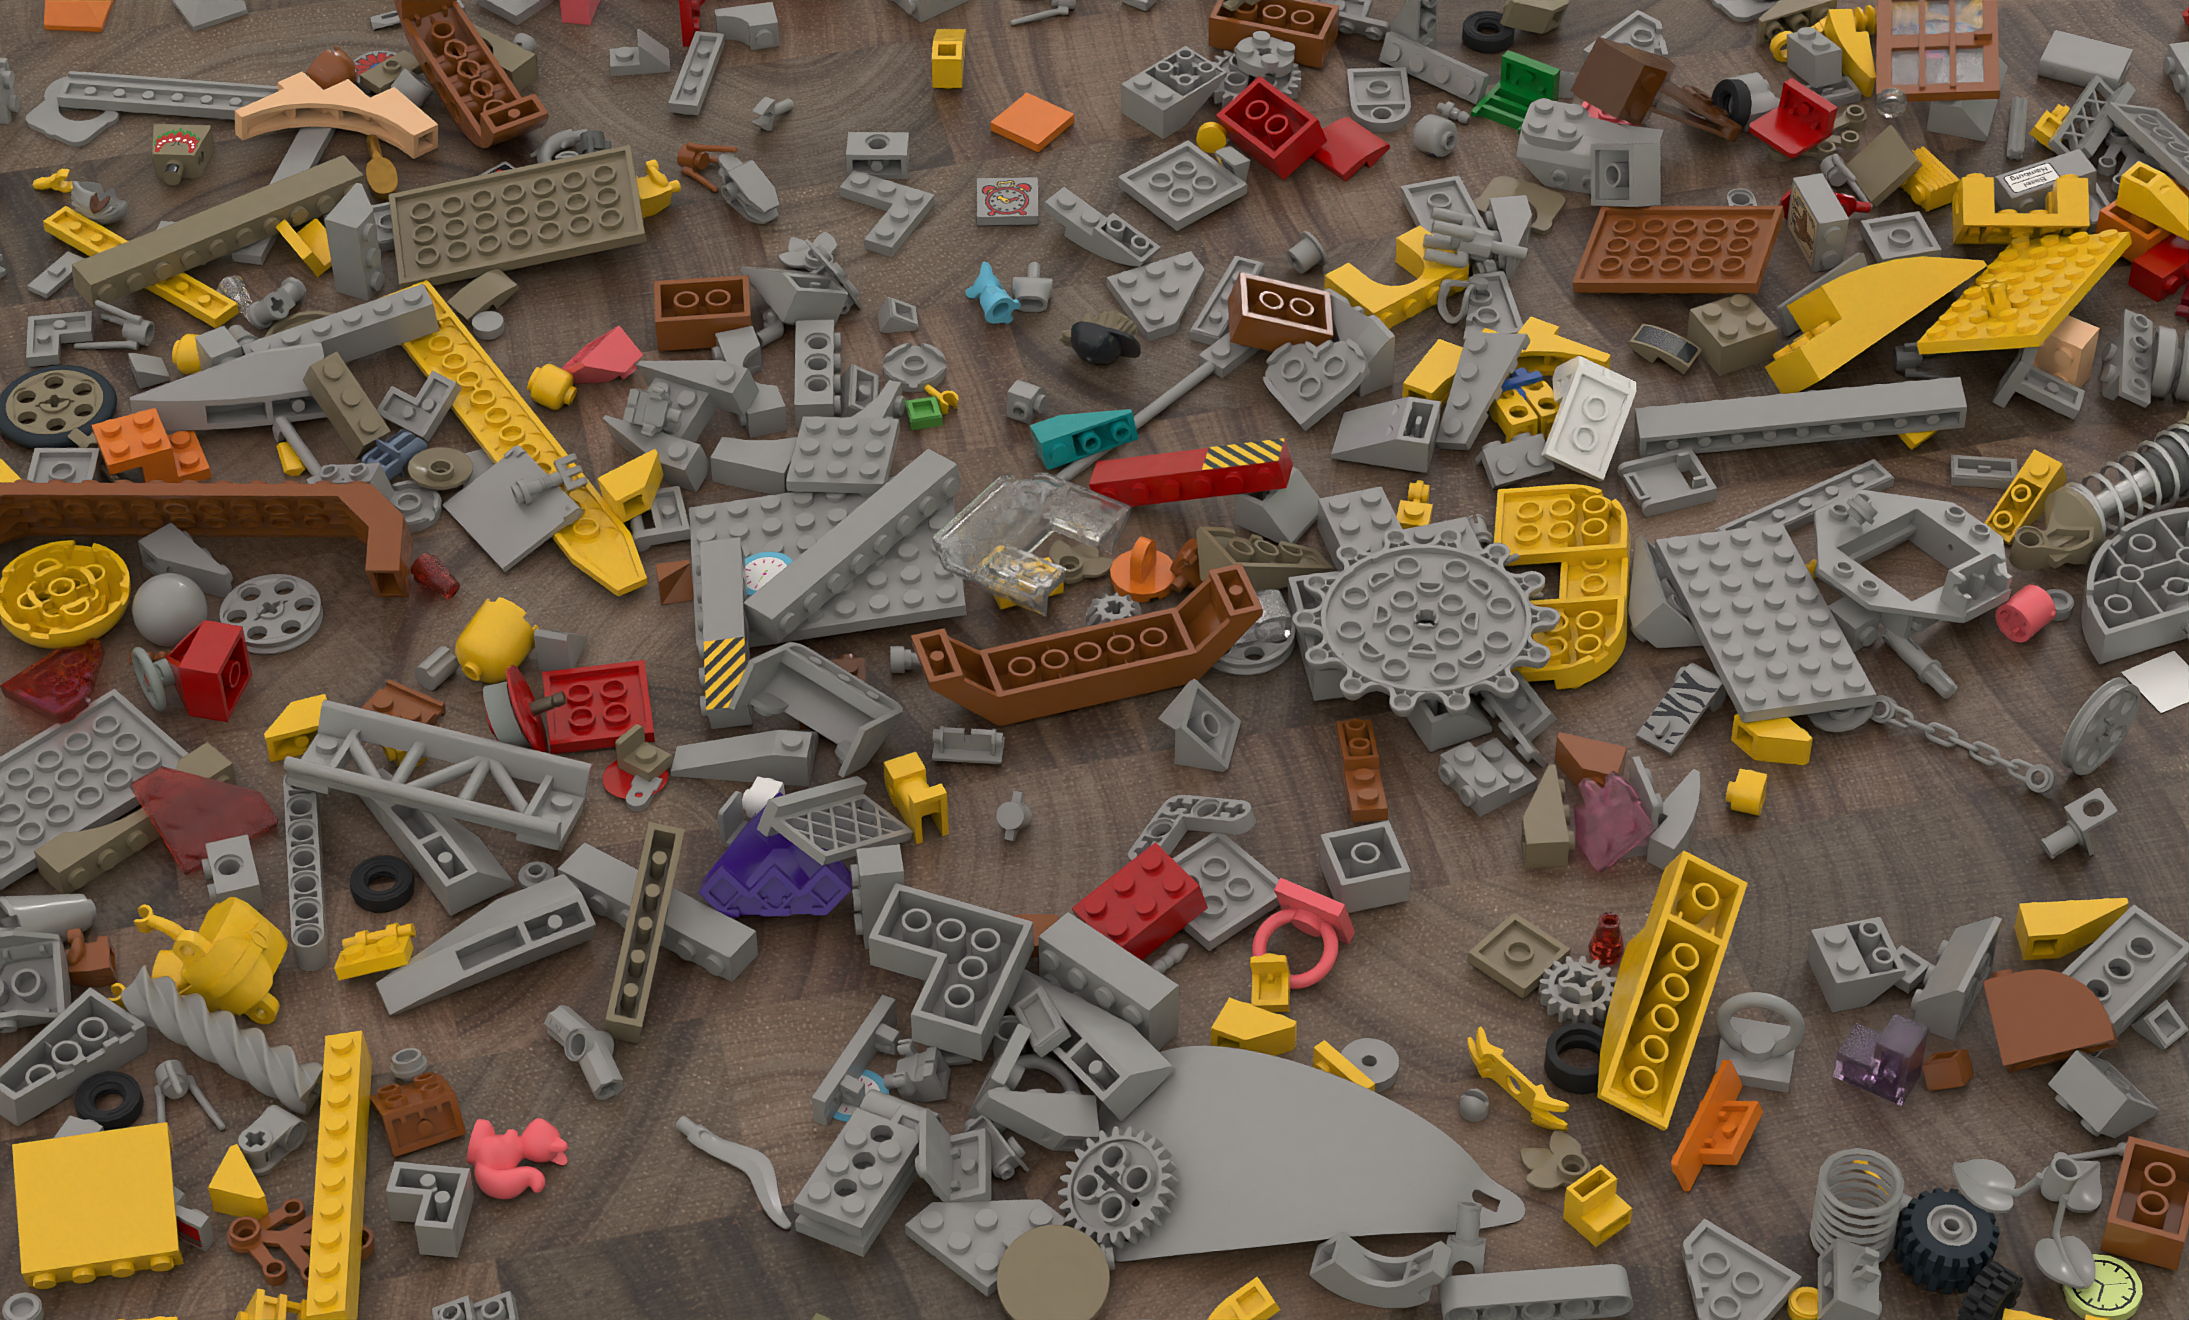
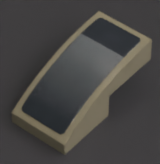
M1642 324L1627 344L1628 347L1652 364L1659 357L1683 375L1702 351L1700 347L1684 337L1648 324Z

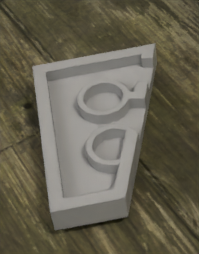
M1505 272L1473 274V276L1488 280L1489 283L1487 290H1474L1470 295L1463 346L1468 332H1482L1484 328L1499 333L1517 334L1523 327V323Z

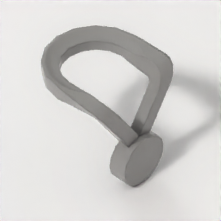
M1476 276L1469 277L1468 281L1443 280L1440 285L1437 301L1438 311L1442 319L1451 324L1461 322L1468 312L1470 295L1474 290H1487L1488 280ZM1450 287H1467L1460 313L1454 317L1449 314L1446 307V299Z

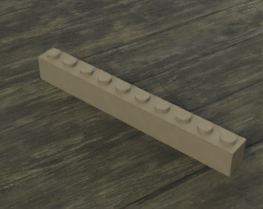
M344 155L73 263L74 288L93 309L97 308L98 306L95 305L96 300L109 303L278 234L280 232L276 226L284 219L293 228L331 212L356 183L362 184L364 188L363 174Z

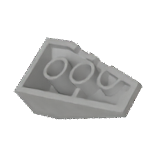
M1330 288L1325 289L1324 291L1330 292L1333 324V337L1331 340L1333 343L1339 341L1347 342V339H1351L1360 346L1368 359V367L1371 373L1368 379L1363 381L1355 390L1357 395L1362 397L1393 385L1394 334L1375 315L1366 316L1364 309L1360 306L1351 307L1347 298Z
M784 729L677 746L671 768V776L754 782L758 776L783 782L784 785L809 787L820 733Z

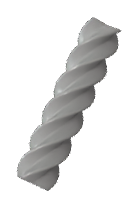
M144 965L133 983L122 991L121 999L127 1008V1012H130L131 1015L145 1023L146 1026L159 1029L168 1039L177 1044L189 1046L197 1056L206 1061L219 1064L228 1074L248 1081L256 1090L266 1096L278 1098L281 1103L295 1113L307 1116L318 1097L321 1096L323 1066L317 1062L299 1064L294 1050L288 1045L269 1047L263 1031L259 1028L239 1030L235 1017L231 1012L225 1010L209 1012L203 996L198 993L179 995L176 984L171 977L150 978Z

